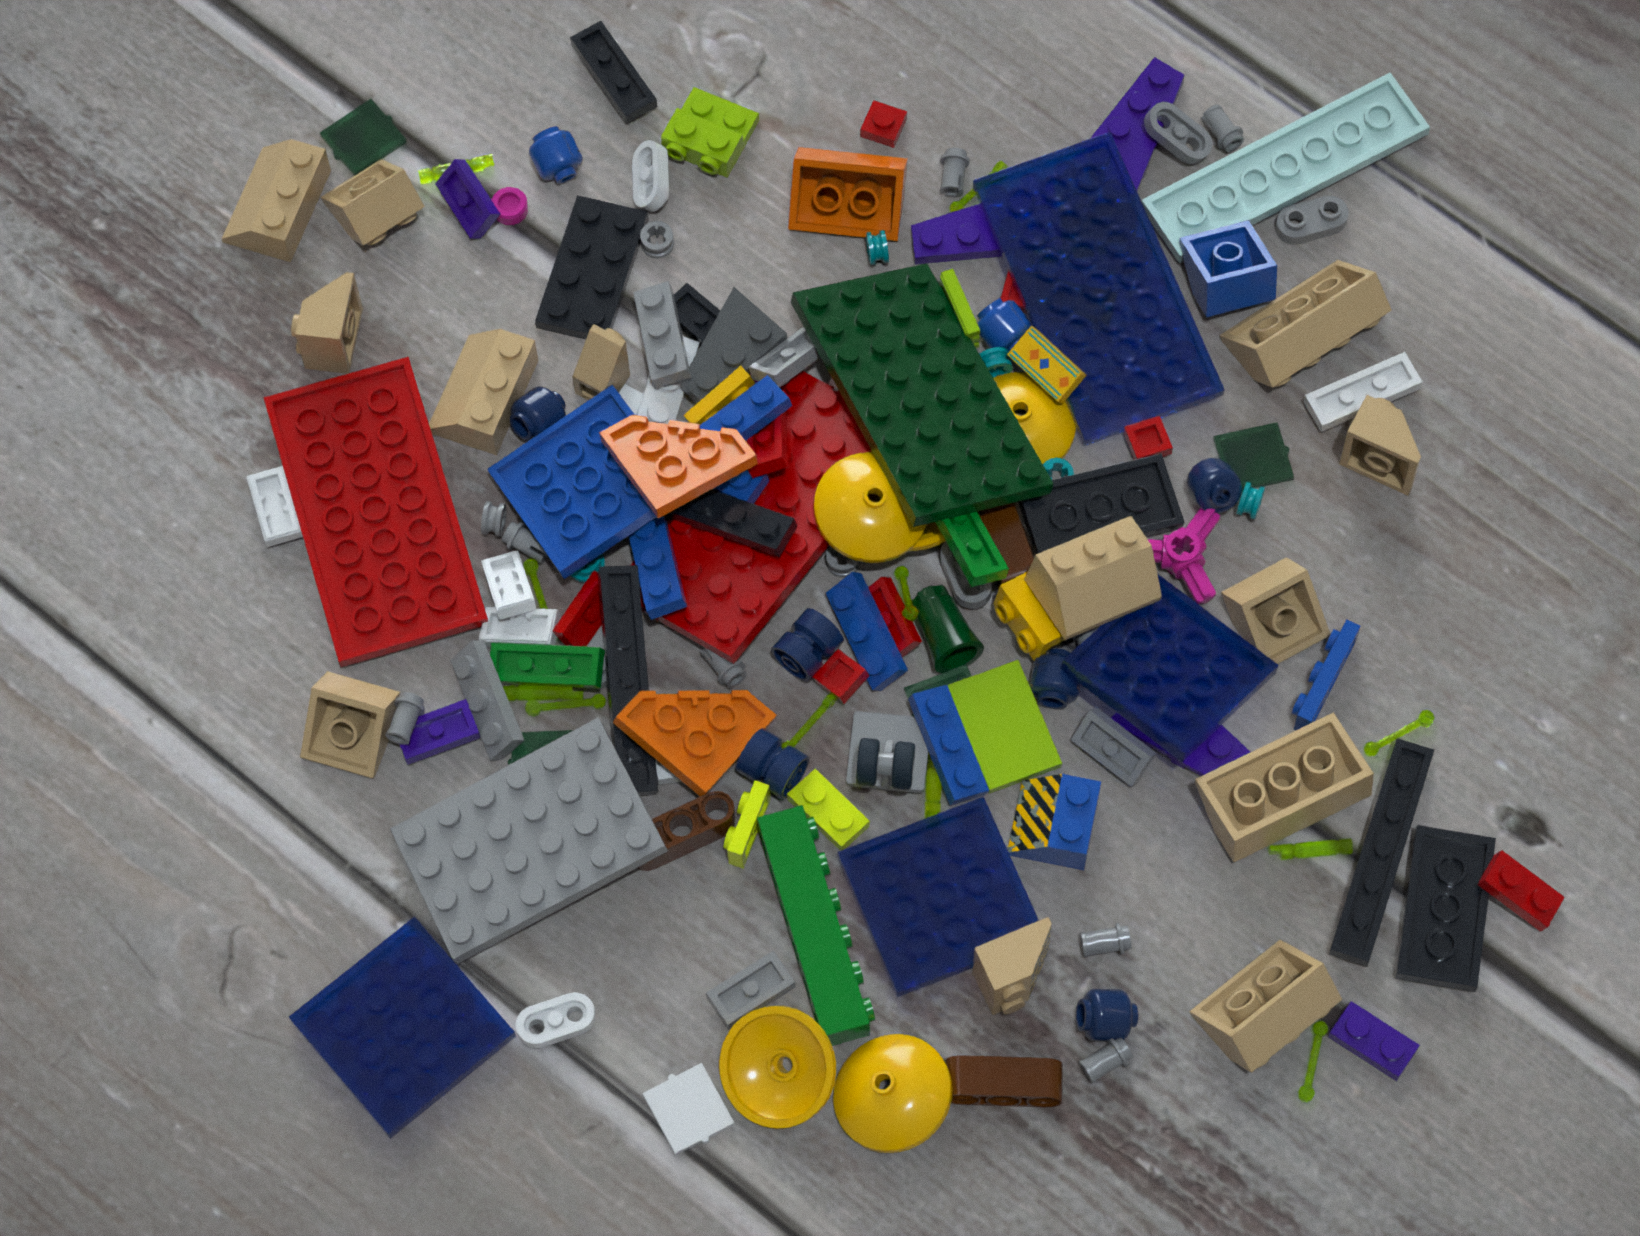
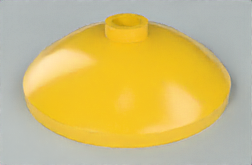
M1011 372L994 377L993 379L1012 412L1014 413L1017 409H1023L1027 412L1022 416L1015 413L1014 415L1042 464L1051 458L1063 459L1069 452L1076 433V415L1070 399L1067 398L1063 404L1057 402L1026 372Z
M872 452L858 453L839 460L826 471L817 486L814 497V517L817 527L823 538L832 548L850 559L866 563H880L896 559L912 549L925 530L926 524L916 527L912 526ZM875 493L880 496L881 500L879 502H872L869 500L868 495Z
M768 1006L746 1014L733 1025L721 1048L719 1071L723 1089L732 1105L740 1114L764 1127L776 1129L789 1128L808 1121L824 1107L835 1084L836 1059L828 1036L813 1018L795 1008ZM785 1057L789 1058L792 1062V1069L790 1071L783 1067V1059Z
M890 1034L874 1038L857 1048L846 1059L837 1075L833 1091L836 1117L850 1138L864 1148L881 1153H897L912 1149L929 1139L945 1120L952 1101L951 1074L941 1055L922 1039L904 1034ZM883 1080H891L890 1085L886 1089H879L880 1083Z

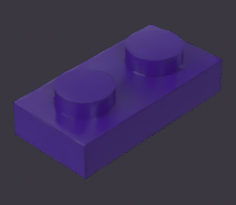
M454 159L435 183L470 239H481L501 215L465 159Z
M464 699L418 716L409 744L399 745L405 761L409 765L481 737L467 700Z
M1352 1001L1328 1036V1038L1396 1082L1420 1046Z

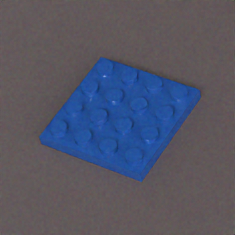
M613 385L487 469L564 579L657 517L601 442L599 432L631 415H635Z

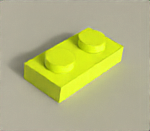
M816 769L810 772L787 793V800L794 807L803 805L806 818L813 816L817 829L841 852L870 827V821Z
M754 781L750 793L744 791L737 809V813L741 814L736 827L730 826L723 845V848L727 849L728 861L731 865L743 869L758 834L757 817L765 815L771 800L770 786L768 784Z

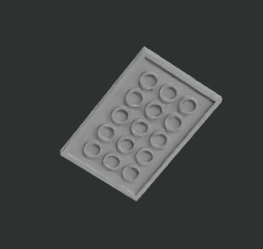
M599 717L390 828L447 949L456 964L668 851Z

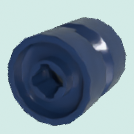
M807 608L792 624L793 633L785 632L771 648V653L777 662L791 675L805 682H808L823 666L822 657L829 658L844 642L839 629L827 617L811 608Z
M761 728L751 737L741 752L737 761L736 771L753 782L763 779V783L770 786V792L784 800L787 798V793L802 779L808 767L810 757L790 745L782 748V739L765 728Z

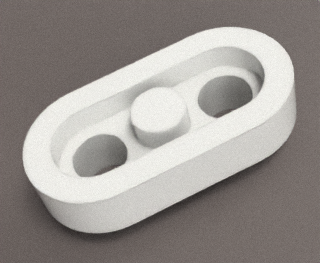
M647 140L638 146L633 155L632 182L634 203L638 207L650 212L658 210L667 202L669 197L667 149L652 140Z
M573 992L529 1006L522 1010L517 1017L516 1030L518 1037L524 1045L530 1048H543L588 1032L595 1022L594 1005L586 995ZM578 1011L583 1016L577 1022L570 1021L568 1017L572 1012ZM535 1024H541L545 1027L540 1034H532L530 1029Z

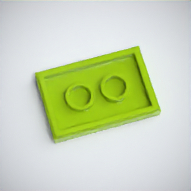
M1019 660L947 685L989 788V794L1018 784L1022 780L1031 779L1062 767L1060 756Z

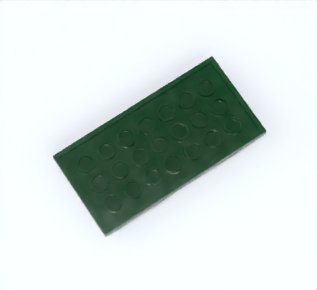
M927 263L792 293L791 304L913 527L1051 494L1054 485L1053 481L970 337L965 336L953 307Z

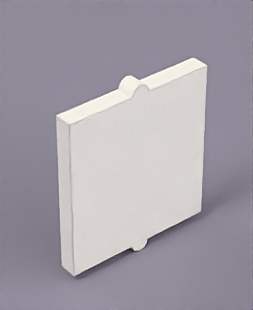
M702 1063L677 1076L670 1074L667 1081L643 1093L644 1099L675 1156L701 1142L702 1144H708L709 1138L735 1125Z

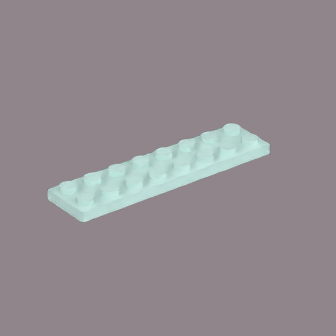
M1388 73L1142 199L1141 209L1177 261L1181 263L1184 259L1179 244L1180 237L1247 220L1250 221L1251 225H1254L1285 207L1291 206L1429 134L1430 126L1393 75Z

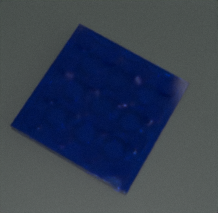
M1158 574L1162 594L1160 601L1101 625L1063 659L1061 669L1175 758L1183 762L1276 674L1279 665Z
M984 796L837 852L838 860L897 997L972 969L975 947L1039 921Z
M415 917L289 1016L290 1022L390 1139L516 1037L515 1031Z

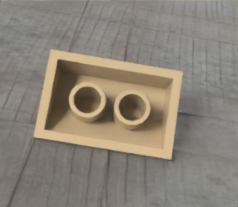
M294 139L263 147L222 236V242L291 262L331 172L326 149Z
M502 329L469 335L429 422L432 434L497 455L510 427L511 406L515 400L524 395L539 361L535 340Z
M1132 516L1036 554L1024 579L1065 640L1160 601L1162 597L1152 545Z
M1279 940L1189 1012L1231 1061L1252 1073L1255 1069L1265 1065L1270 1057L1285 1045L1295 1041L1300 1036V1033L1316 1020L1326 1016L1331 1008L1343 999L1324 963Z

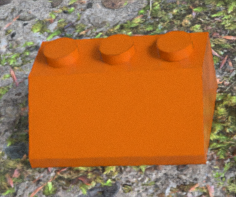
M798 147L793 162L788 229L866 238L867 232H871L872 235H878L880 230H884L887 240L898 241L908 158Z

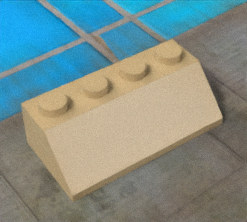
M1336 260L1219 336L1223 344L1253 380L1273 388L1287 383L1291 379V375L1300 369L1318 363L1321 360V356L1331 349L1346 345L1351 340V337L1362 329H1368L1377 325L1381 320L1380 318L1392 310L1376 272Z
M1333 712L1196 778L1195 783L1215 834L1232 861L1236 862L1372 795L1374 773Z

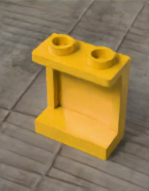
M1027 571L1000 585L993 604L997 617L1001 622L1007 623L1016 635V640L1021 650L1029 653L1035 661L1037 657L1045 654L1049 648L1065 639L1024 580L1028 573ZM1112 621L1100 625L1098 628L1104 629L1110 626Z

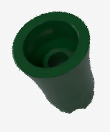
M942 584L937 586L930 585L917 592L916 597L911 602L916 612L915 617L930 649L935 670L939 673H952L974 663L982 655L984 645L971 630L946 587Z

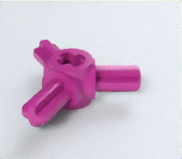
M1200 508L1186 528L1180 527L1170 535L1164 534L1163 540L1147 539L1152 545L1155 563H1161V569H1166L1175 578H1182L1197 604H1205L1216 596V591L1203 569L1206 561L1202 555L1207 548L1204 541L1220 520V515L1214 513L1215 509L1212 508L1206 509V511Z

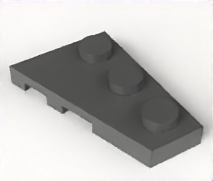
M733 287L689 366L691 378L680 382L681 389L698 403L739 366H742L748 374H751L749 366L786 340L787 333Z

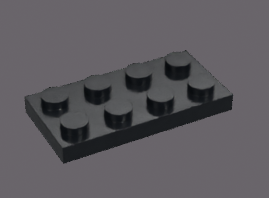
M577 195L535 319L536 328L585 340L593 324L604 330L606 328L613 329L641 243V230L649 219L648 211Z
M1162 453L1052 480L1054 485L1051 494L1018 501L1035 555L1129 516H1132L1145 537L1183 527L1185 523Z
M1421 825L1416 826L1395 979L1476 992L1489 893L1477 884L1494 856L1496 838Z

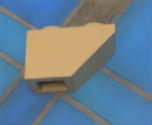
M593 324L588 333L572 376L575 394L587 400H590L611 385L619 393L630 377L626 341L617 331L610 328L604 330Z

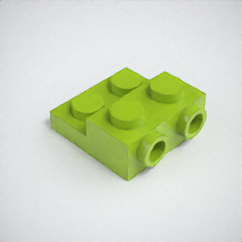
M693 87L681 109L676 108L661 135V144L667 149L670 158L676 161L685 160L697 165L708 174H719L728 178L759 122V113Z

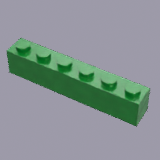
M803 805L757 817L758 833L815 1021L825 1031L832 1046L870 1036V1022L875 1021L873 1007L869 997L862 999L858 985L864 984L863 975L858 960L850 961L847 948L853 947L847 924L839 925L836 912L841 911V905L836 888L828 889L825 876L830 875L826 855L824 852L817 853L814 840L819 839L814 817L806 818Z

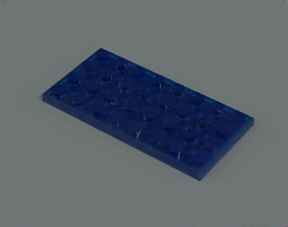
M1111 132L973 180V189L1032 326L1040 331L1087 375L1065 400L1084 446L1124 431V426L1159 415L1162 418L1224 395L1225 389Z

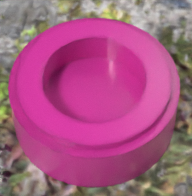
M502 188L491 199L501 214L496 219L501 224H518L528 214L527 197L518 188Z

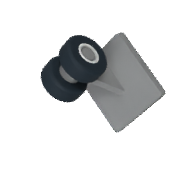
M862 711L854 712L846 784L851 787L923 793L928 749L915 717Z

